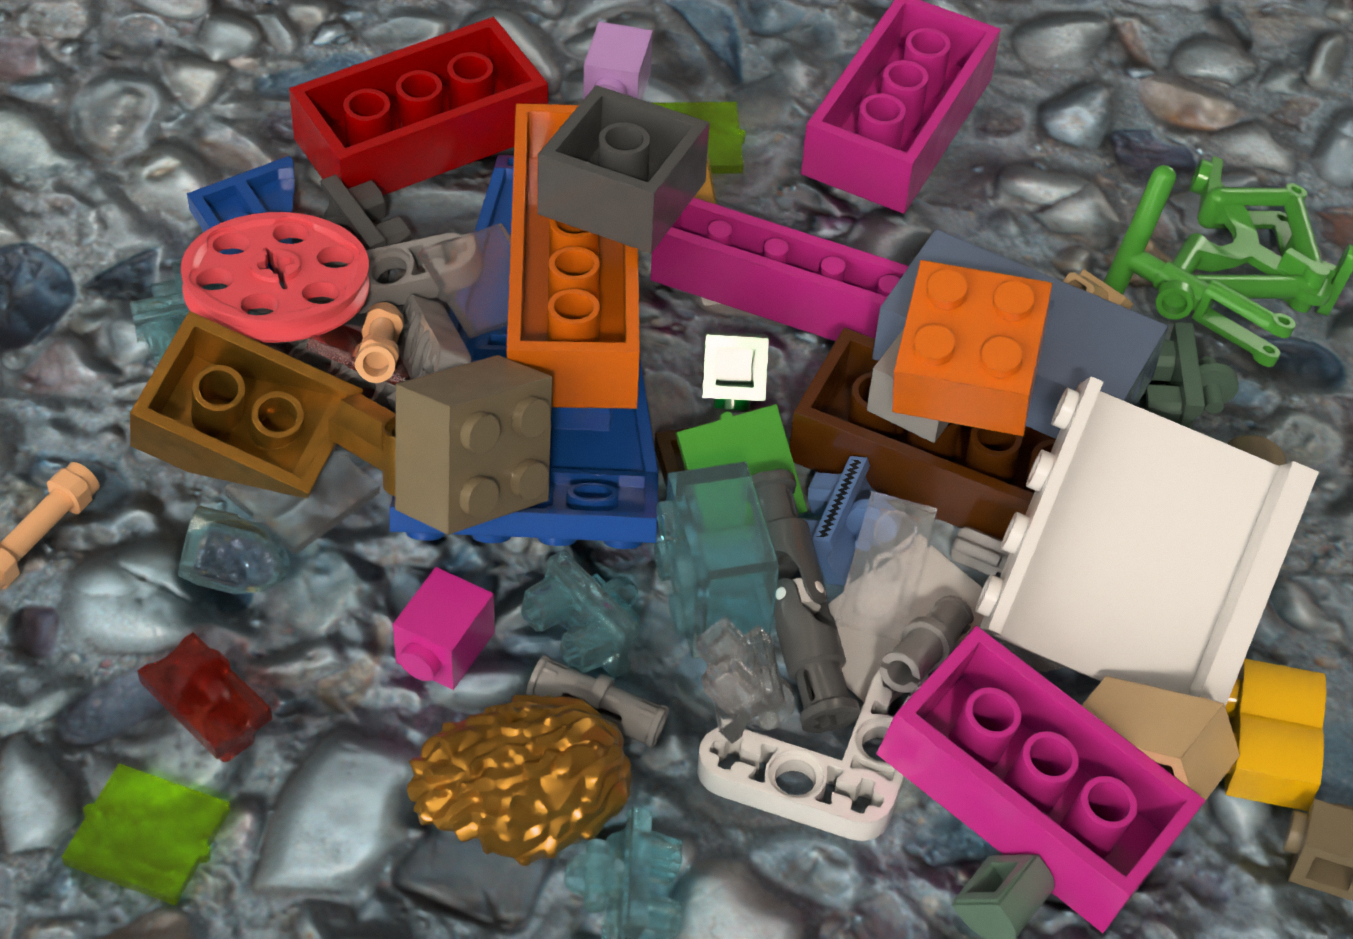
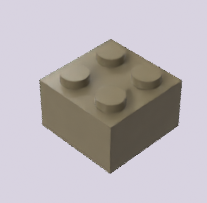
M496 355L396 383L395 510L450 535L549 501L552 376Z

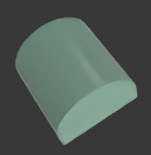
M990 855L955 897L952 906L966 925L982 938L1016 939L1055 888L1054 878L1039 855Z

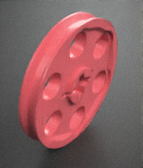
M267 212L227 220L199 235L188 246L181 261L182 291L188 310L258 342H292L330 332L352 319L364 306L369 294V259L362 243L351 232L340 225L306 214ZM297 238L303 240L302 242L295 244H285L279 242L283 239ZM226 249H240L244 251L233 255L219 253ZM329 262H343L348 264L347 266L340 268H331L324 266V264ZM268 263H270L273 271L268 269ZM279 281L284 283V289H282ZM209 284H224L228 286L220 290L202 288ZM316 297L334 299V301L324 304L312 303L308 300ZM257 308H266L273 311L266 315L246 313Z

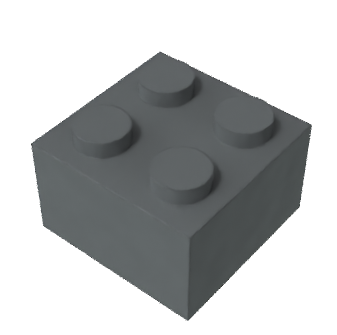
M596 85L538 153V214L652 254L706 182L709 122Z

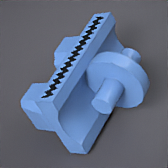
M850 456L842 474L816 472L808 488V502L812 514L821 515L822 518L821 520L800 519L808 522L818 562L826 584L845 586L859 551L871 553L874 546L888 547L895 544L903 529V521L900 515L892 508L893 499L887 494L877 493L866 479V474L870 467L868 457Z

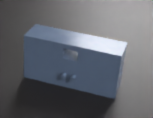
M938 229L934 230L880 307L872 357L876 361L881 359L905 326L920 260L1052 282L1047 326L1026 426L1055 439L1060 428L1051 425L1062 394L1067 387L1076 391L1078 384L1091 376L1104 381L1100 389L1101 392L1136 406L1154 377L1168 329L1166 324Z

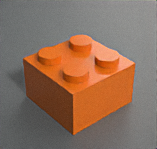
M920 260L894 368L892 412L1024 436L1047 326L1053 283Z

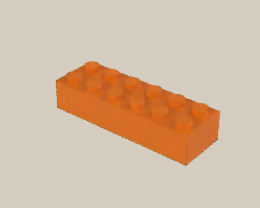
M516 104L507 359L552 376L551 407L637 409L640 357L638 249L538 214V153L579 105Z

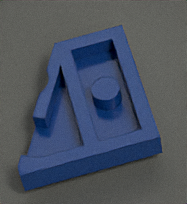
M289 155L187 193L189 210L204 232L217 224L245 215L267 212L295 213L294 161ZM294 238L283 239L279 242L294 244ZM226 249L219 253L233 255L244 251L240 249ZM268 263V269L273 271L270 263Z

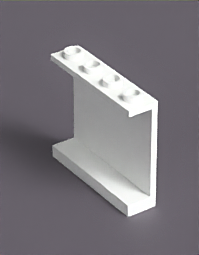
M1091 376L1078 384L1076 391L1067 387L1059 400L1051 425L1060 428L1051 453L1042 449L1031 468L1026 487L1035 490L1026 514L1016 512L1007 527L1001 543V549L1009 552V556L1000 578L990 574L980 593L975 612L984 615L979 628L988 635L1100 682L1105 676L1195 697H1204L1224 703L1226 707L1319 472L1294 461L1278 466L1101 392L1100 389L1104 381Z

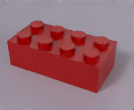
M493 16L290 87L289 95L294 140L322 179L337 175L347 189L372 180L383 196L514 147L516 104H548V83Z

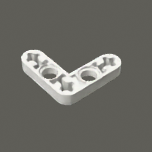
M878 670L871 682L843 760L740 727L726 726L725 729L728 736L722 732L721 727L707 733L700 743L697 767L700 782L708 791L718 796L851 840L866 841L875 839L884 833L888 827L906 777L887 762L869 757L863 749V744L870 739L885 737L894 716L888 714L892 695L897 691L886 685ZM926 674V676L920 681L921 683L919 684V686L910 692V695L905 699L904 704L929 678L928 674ZM728 753L740 757L739 762H735L730 770L718 766L719 761H723ZM760 762L766 763L764 782L755 780V774L759 773ZM797 771L807 775L812 780L814 787L806 794L791 795L779 788L776 779L784 772ZM826 784L835 786L830 804L823 803ZM858 796L871 800L864 814L851 810L852 804L857 801Z

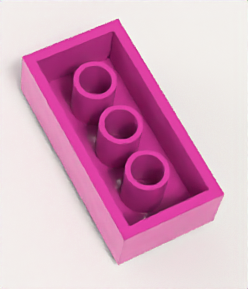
M894 0L806 124L801 175L905 214L990 83L1001 29L922 0Z
M977 625L896 712L876 753L1003 855H1039L1054 878L1055 888L1052 894L1102 933H1104L1206 801Z

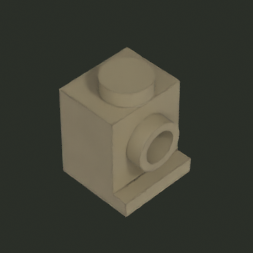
M1314 799L1308 814L1293 810L1287 825L1282 850L1293 853L1288 881L1353 901V807L1346 804H1331Z

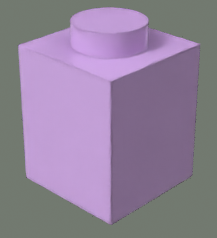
M599 21L584 62L583 100L596 85L642 100L651 74L653 30Z

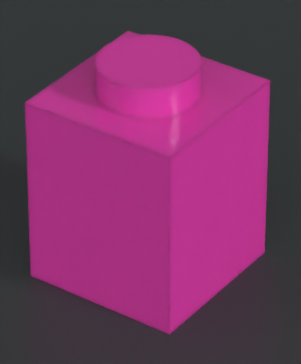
M435 567L393 623L396 663L419 680H433L454 690L495 633L494 593Z

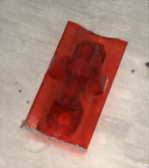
M194 632L183 638L176 649L168 656L157 662L147 663L137 670L140 683L221 762H229L251 746L255 740L254 732L273 719L271 707L230 668L228 659L219 650L210 649Z

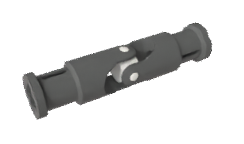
M783 469L759 472L748 477L740 484L739 494L741 502L750 507L756 529L751 539L769 606L775 616V628L787 674L790 679L797 681L804 707L800 717L801 726L808 733L838 730L855 722L861 711L858 701L850 698L842 672V668L846 664L844 650L834 617L829 611L827 591L808 522L799 518L793 497L797 485L795 476L790 471ZM800 570L802 578L791 579Z

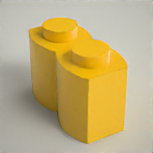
M1244 659L1225 707L1240 753L1239 758L1225 775V795L1309 811L1320 787L1323 770V723L1326 706V676L1324 673Z

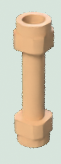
M380 302L369 307L362 326L361 333L363 339L355 359V368L363 379L371 383H381L389 379L395 370L399 357L397 341L403 328L404 318L399 309L391 303Z
M71 462L66 468H61L47 482L49 494L0 542V590L6 589L20 575L17 563L68 511L73 514H79L93 500L92 496L99 490L100 485L95 475L88 468L77 462Z

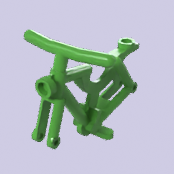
M1212 156L1211 161L1205 159L1199 161L1191 179L1189 191L1201 194L1197 215L1198 223L1207 229H1228L1232 234L1233 242L1224 246H1217L1207 240L1202 234L1194 233L1185 239L1172 263L1170 261L1165 263L1146 252L1145 248L1175 184L1176 172L1169 165L1156 167L1150 176L1130 225L1103 282L1123 295L1135 273L1151 282L1153 288L1158 290L1156 308L1162 316L1178 320L1188 316L1193 310V320L1250 352L1254 360L1259 364L1273 367L1281 354L1280 350L1265 339L1211 309L1214 301L1280 338H1288L1296 326L1295 321L1286 314L1273 313L1251 299H1283L1288 302L1291 308L1303 313L1309 312L1312 306H1316V313L1328 316L1353 271V245H1347L1337 265L1321 260L1305 204L1307 191L1303 187L1293 183L1287 184L1285 188L1224 187L1221 181L1223 159ZM1245 206H1284L1286 213L1281 211H1247ZM1256 229H1272L1274 231L1280 256L1259 244ZM1245 263H1249L1267 274L1193 275L1196 269L1216 272L1235 268Z

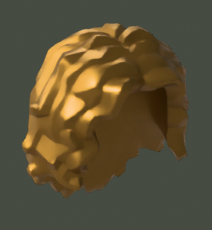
M514 695L511 703L491 705L485 708L484 712L476 715L470 714L467 719L460 722L448 721L442 723V730L428 738L422 745L420 757L410 760L409 763L414 776L407 784V793L410 800L416 802L413 808L414 812L418 813L421 825L434 824L441 831H454L457 838L462 842L478 838L485 854L488 855L493 852L500 856L513 858L522 866H529L531 862L542 858H556L558 852L570 845L579 844L584 839L594 840L597 838L596 836L607 821L617 816L628 802L632 779L630 772L631 763L629 758L623 754L624 739L616 724L604 719L598 711L582 699L552 697L551 695H545L544 697L537 695Z

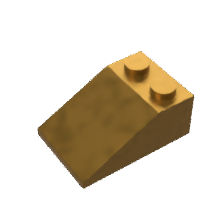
M189 311L130 412V446L189 473L308 499L337 445L336 442L329 439V418L336 413L341 399L358 393L363 395L364 389Z

